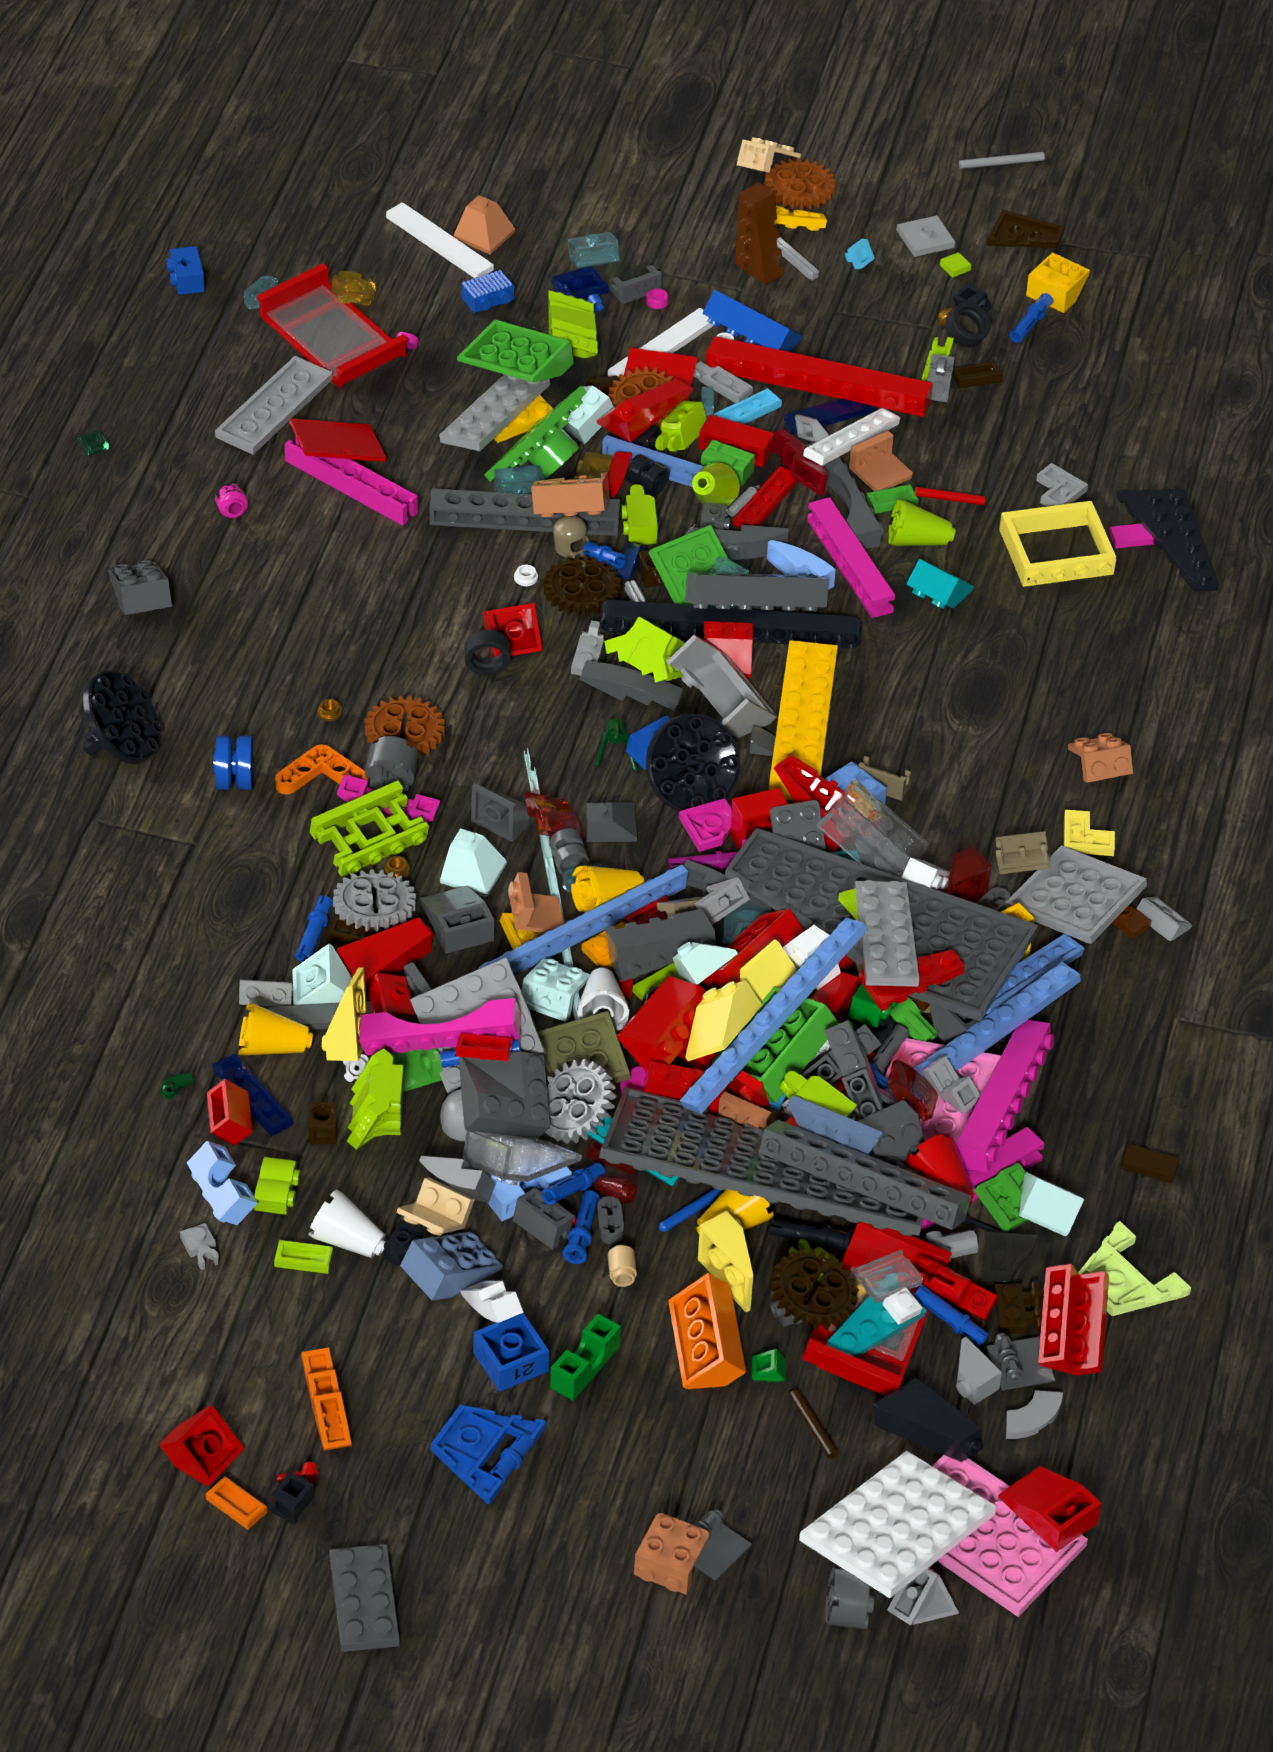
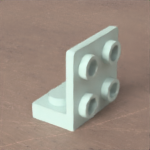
M544 958L523 979L521 993L528 1009L567 1022L571 1015L574 995L587 983L590 974L582 972L581 969L559 964L554 959Z

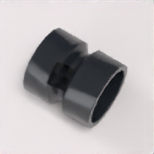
M641 454L636 455L632 459L626 472V480L634 485H642L645 491L653 495H658L662 492L670 476L668 468L659 463H653V460Z

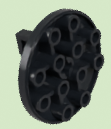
M106 670L93 676L87 682L83 694L84 711L89 724V731L85 735L86 740L83 750L91 755L105 748L112 756L128 764H140L152 758L159 748L163 727L150 701L149 692L141 688L127 673L122 674L117 671Z
M685 714L674 717L664 723L650 741L646 755L648 780L657 797L668 807L676 811L686 810L724 798L727 800L733 792L740 774V754L736 741L729 730L712 717L702 714Z

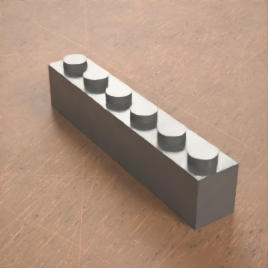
M687 572L685 601L693 603L694 608L703 609L708 608V604L716 605V608L730 609V605H738V609L751 610L752 606H760L762 610H774V606H782V610L796 611V607H803L805 611H818V607H827L829 579L821 576Z

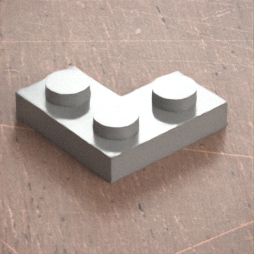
M1053 463L1037 474L1036 481L1050 489L1041 496L1040 503L1046 507L1071 504L1086 493L1088 489L1087 483Z

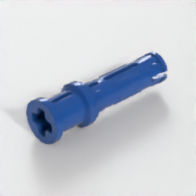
M591 1190L585 1191L582 1196L575 1226L568 1233V1246L563 1250L565 1260L573 1264H581L586 1261V1248L592 1240L590 1229L600 1197Z

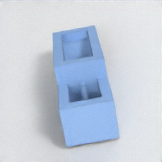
M775 540L768 541L767 560L784 575L821 576L829 579L828 590L834 587L836 569L827 562L801 548Z

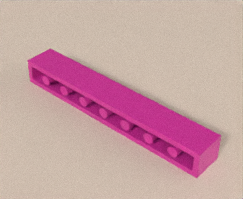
M1027 1020L1014 1030L956 1143L965 1169L988 1172L992 1162H996L1000 1146H1004L1008 1130H1012L1015 1116L1021 1112L1023 1100L1029 1096L1031 1084L1037 1080L1039 1068L1045 1064L1048 1050L1053 1048L1054 1035L1051 1034L1050 1023Z

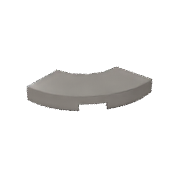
M1035 1390L1033 1399L1027 1406L1018 1410H1007L1006 1439H1020L1039 1433L1040 1429L1052 1423L1060 1411L1063 1392Z

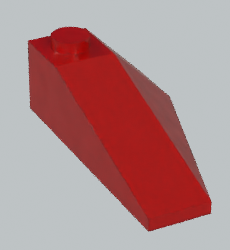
M678 379L671 380L612 407L596 420L597 424L631 443L692 393L693 388Z
M793 755L788 756L774 767V770L795 803L810 800L819 802L825 845L832 852L847 844L876 815L859 796L852 792L848 794L837 787L838 783L832 779L828 782L818 775L817 770Z

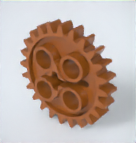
M789 158L788 163L781 160L780 165L774 164V167L770 168V172L766 173L764 186L774 193L776 204L783 202V207L791 205V209H794L796 206H799V209L803 210V207L806 206L811 210L812 205L819 208L820 203L826 204L827 200L832 199L836 180H834V174H830V169H824V164L817 166V161L809 163V159H806L804 162H801V159L797 158V161L794 162Z
M636 367L635 373L627 370L626 377L620 374L619 381L613 380V387H609L608 397L614 407L627 399L673 380V376L666 378L665 371L657 374V368L649 372L648 367H645L644 372H640L639 368ZM679 402L675 407H673L669 412H667L664 416H662V417H661L658 421H656L653 425H654V426H657V427L661 430L662 421H663L681 402Z
M400 695L397 701L389 697V703L381 700L380 707L374 705L373 712L368 711V718H365V736H367L368 743H376L379 738L385 736L402 738L405 714H408V721L406 723L404 740L407 741L406 745L411 748L414 745L417 748L418 758H421V752L428 755L430 754V748L436 750L437 743H442V737L445 735V720L442 719V712H437V706L430 708V701L422 704L420 697L416 701H412V696L404 700Z

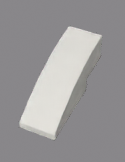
M484 1280L460 1290L464 1299L478 1313L493 1322L499 1323L523 1313L516 1292L506 1291L503 1281Z

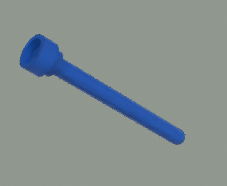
M714 1188L662 1221L659 1224L660 1231L667 1232L714 1202L725 1190Z

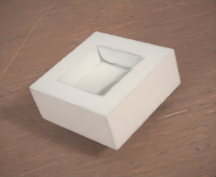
M907 1288L885 1298L882 1304L898 1325L919 1315L922 1310L921 1305Z

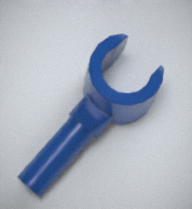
M592 294L586 300L587 302L594 303L595 312L603 309L602 299L599 295Z

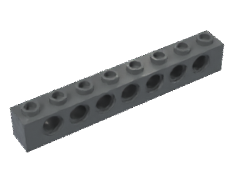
M433 488L431 491L430 525L553 532L555 522L564 516V513H554L555 515L552 517H541L540 514H534L532 494ZM610 499L604 511H601V514L588 515L587 512H578L575 515L584 520L587 527L586 534L618 536L620 499Z
M780 1120L764 1129L759 1150L760 1154L951 1230L966 1219L971 1196Z

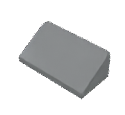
M800 414L795 416L799 438L818 442L829 436L817 419Z
M1158 897L1142 898L1136 909L1152 921L1151 927L1168 941L1176 939L1192 927L1189 921Z

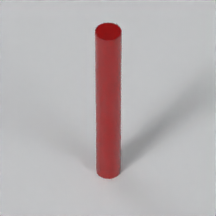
M916 487L914 493L918 497L984 505L985 496Z

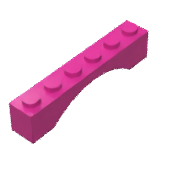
M515 998L488 1001L479 1009L464 1017L439 1024L410 1023L398 1019L387 1012L361 1015L359 1042L367 1056L374 1055L383 1048L389 1053H405L407 1051L431 1050L441 1047L453 1048L457 1046L460 1033L510 1037L515 1040L520 1039L521 1011Z

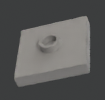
M938 216L897 224V232L914 257L955 248L954 239Z

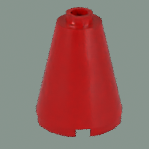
M944 1134L929 1138L917 1147L919 1152L915 1156L910 1153L907 1157L906 1165L911 1172L971 1196V1199L973 1198L974 1193L951 1134H948L947 1138Z

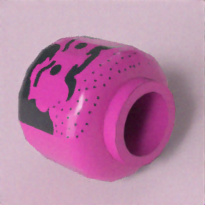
M228 483L220 487L216 492L215 501L223 516L237 518L246 512L248 499L244 490L239 485Z

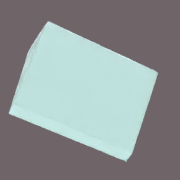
M1026 1172L1023 1178L1019 1216L1066 1237L1084 1199Z

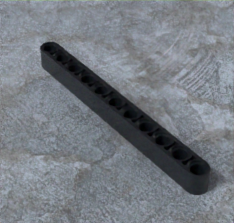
M606 600L600 606V627L608 632L627 633L633 627L637 618L641 617L656 626L657 621L661 629L675 637L691 638L693 635H696L699 638H703L704 622L718 621L753 623V642L789 644V640L837 645L838 648L846 649L857 648L862 642V623L858 618L852 616L745 610L738 608L719 609L710 606L703 609L694 608V605Z

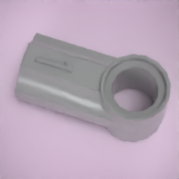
M971 1229L943 1235L939 1231H932L921 1238L925 1242L952 1252L951 1258L978 1253L977 1236L974 1230Z

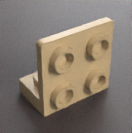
M752 137V141H742L737 165L769 173L773 163L774 152L800 158L801 154L794 152V147L786 145L781 147V144Z
M427 1177L424 1178L416 1203L398 1207L397 1213L403 1215V1219L411 1224L418 1225L420 1223L426 1226L427 1231L432 1234L453 1233V1231L465 1228L475 1198Z

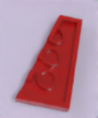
M948 950L917 958L918 987L866 985L864 970L860 971L859 980L882 1012L888 1009L889 1004L895 1001L899 1004L906 1001L910 994L915 992L921 994L927 991L928 986L932 984L940 985L963 974L965 965L954 950Z

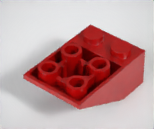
M1041 1466L998 1494V1498L1055 1552H1058L1098 1524L1102 1504L1082 1484Z

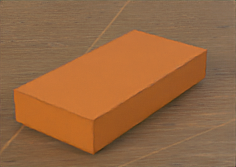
M226 1476L206 1493L207 1501L247 1530L267 1513L266 1505Z

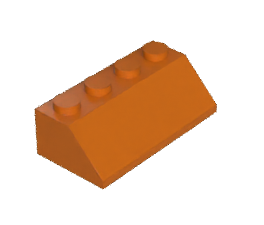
M707 1273L668 1300L681 1378L685 1389L727 1386L746 1373L731 1286L712 1274Z

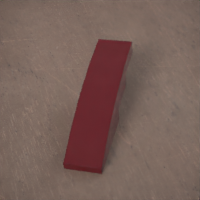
M783 428L776 430L772 451L782 457L781 463L791 469L790 476L820 496H823L828 478L824 467L803 456L804 450L807 447Z

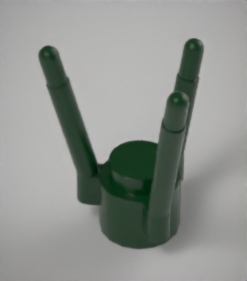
M614 718L608 721L607 731L603 733L596 758V767L600 765L608 741L613 744H620L624 741L627 748L630 734L626 732V723L622 719ZM629 755L633 771L637 772V762Z

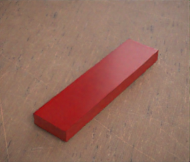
M779 466L733 518V525L740 528L742 525L760 526L799 482L790 476L791 470Z

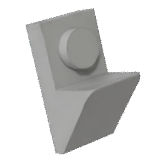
M736 877L708 886L706 889L709 894L694 904L697 910H704L710 923L713 925L750 900L744 890L740 878Z

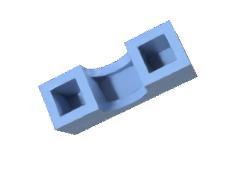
M206 1141L187 1162L192 1171L193 1179L200 1185L203 1197L210 1203L214 1210L213 1214L219 1221L238 1225L258 1204L247 1184L230 1178L227 1180L228 1174L236 1165L226 1147Z
M556 1152L541 1156L524 1166L516 1167L511 1172L492 1178L496 1184L488 1204L501 1221L507 1220L514 1216L517 1198L524 1195L525 1191L532 1190L533 1188L543 1191L545 1188L572 1176V1173Z

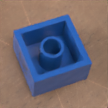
M524 1313L474 1332L473 1353L499 1392L549 1372V1350Z

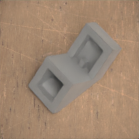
M946 1056L940 1057L922 1070L934 1092L960 1113H965L977 1104L981 1097L971 1078H959Z

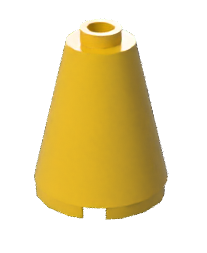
M584 865L576 867L572 877L576 876V884H571V891L577 910L585 913L588 910H593L603 905L608 900H613L623 895L630 889H635L644 884L645 881L643 876L637 871Z
M247 1004L246 1010H250L248 1017H243L239 1046H244V1048L239 1050L240 1055L304 1053L305 1048L311 1047L313 1033L309 1032V1027L256 1004Z
M726 1189L697 1220L699 1226L696 1227V1230L700 1234L701 1224L725 1211H728L734 1219L736 1218L740 1221L743 1231L769 1221L773 1218V1212L768 1214L766 1208L770 1204L765 1198L754 1195L747 1197L739 1194L738 1191Z

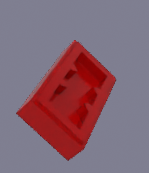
M460 1033L456 1046V1056L479 1058L481 1060L509 1061L513 1047V1038Z

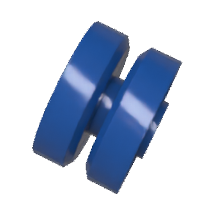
M216 736V751H214L216 790H229L232 786V774H236V786L239 790H252V736H239L236 741V751H233L230 736Z

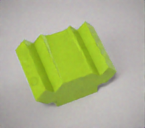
M549 290V335L569 340L573 356L581 358L596 356L598 354L594 303Z
M641 617L637 618L633 627L625 635L604 641L607 654L618 652L619 662L625 661L641 670L642 675L653 673L655 683L683 676L679 670L670 666L667 661L685 642Z
M383 1048L372 1055L351 1089L355 1095L350 1101V1104L353 1106L352 1121L347 1128L352 1133L347 1142L356 1150L376 1136L401 1135L403 1065H393V1056Z

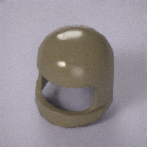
M574 515L563 516L555 522L553 528L554 547L559 555L572 559L575 556L579 558L585 556L583 551L586 550L582 549L578 552H573L571 549V543L580 539H583L586 543L589 541L586 536L587 527L584 520Z

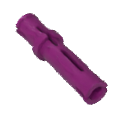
M716 851L715 854L668 858V866H670L669 870L674 869L680 865L684 866L686 860H690L706 867L717 869V871H723V868L729 866L738 852L722 853L721 851Z

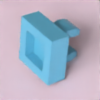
M860 239L848 248V252L845 253L847 262H852L855 269H862L875 259L868 239Z

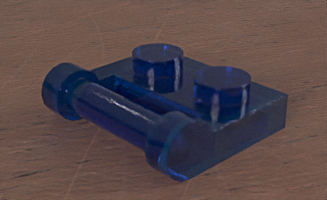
M593 266L551 277V284L557 292L567 296H574L577 299L589 297L592 294L600 293L604 295L609 293L607 282L601 279Z

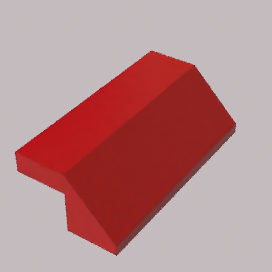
M1072 1264L1046 1268L1038 1360L1040 1366L1076 1376L1102 1372L1109 1275L1106 1271L1080 1275Z

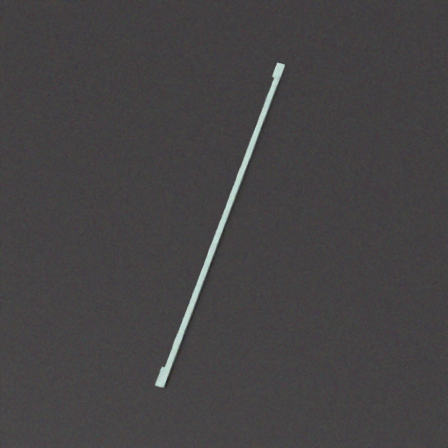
M527 748V754L524 751V758L550 894L559 899L565 923L535 767L534 771L530 769L531 761ZM569 947L562 951V957L565 966L573 967ZM579 992L574 995L572 1005L575 1020H578Z

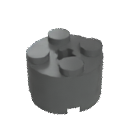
M393 736L381 737L378 742H372L369 747L365 767V776L370 782V787L377 790L398 780L403 787V792H407L415 777L419 756L417 748L414 745L411 748L406 745V740Z
M832 1567L828 1580V1586H830L829 1596L826 1595L825 1603L826 1623L832 1626L867 1629L869 1613L873 1612L874 1596L869 1595V1589L873 1587L841 1567Z

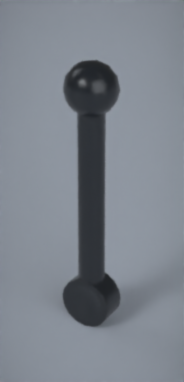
M968 1213L965 1221L962 1222H968L998 1236L1001 1241H1006L1009 1237L1008 1232H1000L970 1218Z

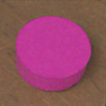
M651 289L646 294V304L654 309H662L668 305L669 295L663 289Z
M399 332L396 337L403 334L408 338L406 348H417L419 339L415 335L406 332Z

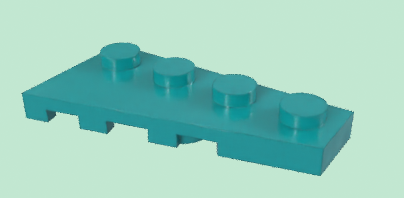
M891 1272L834 1333L826 1345L858 1358L925 1317L927 1310L917 1300L922 1307L921 1313L900 1325L897 1324L882 1304L885 1298L906 1287Z

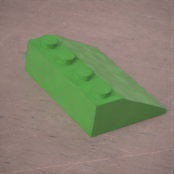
M494 320L457 357V360L533 383L562 376L574 363L571 342L569 340Z
M773 987L761 1002L762 1007L740 1032L751 1023L755 1016L771 1001L772 997L781 990L780 988ZM806 998L742 1070L762 1082L768 1100L776 1103L784 1095L780 1085L784 1081L786 1073L792 1070L800 1074L828 1040L824 1030L834 1027L839 1023L826 1004ZM721 1050L719 1052V1054L710 1063L711 1065L721 1056L724 1050Z

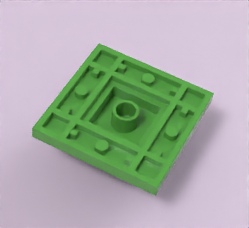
M579 386L539 420L484 474L489 481H492L496 476L501 479L510 468L513 469L517 464L522 466L526 461H529L545 479L556 471L579 449V446L563 430V427L569 422L567 418L570 416L571 410L575 411L583 403L581 398L587 393L586 390Z

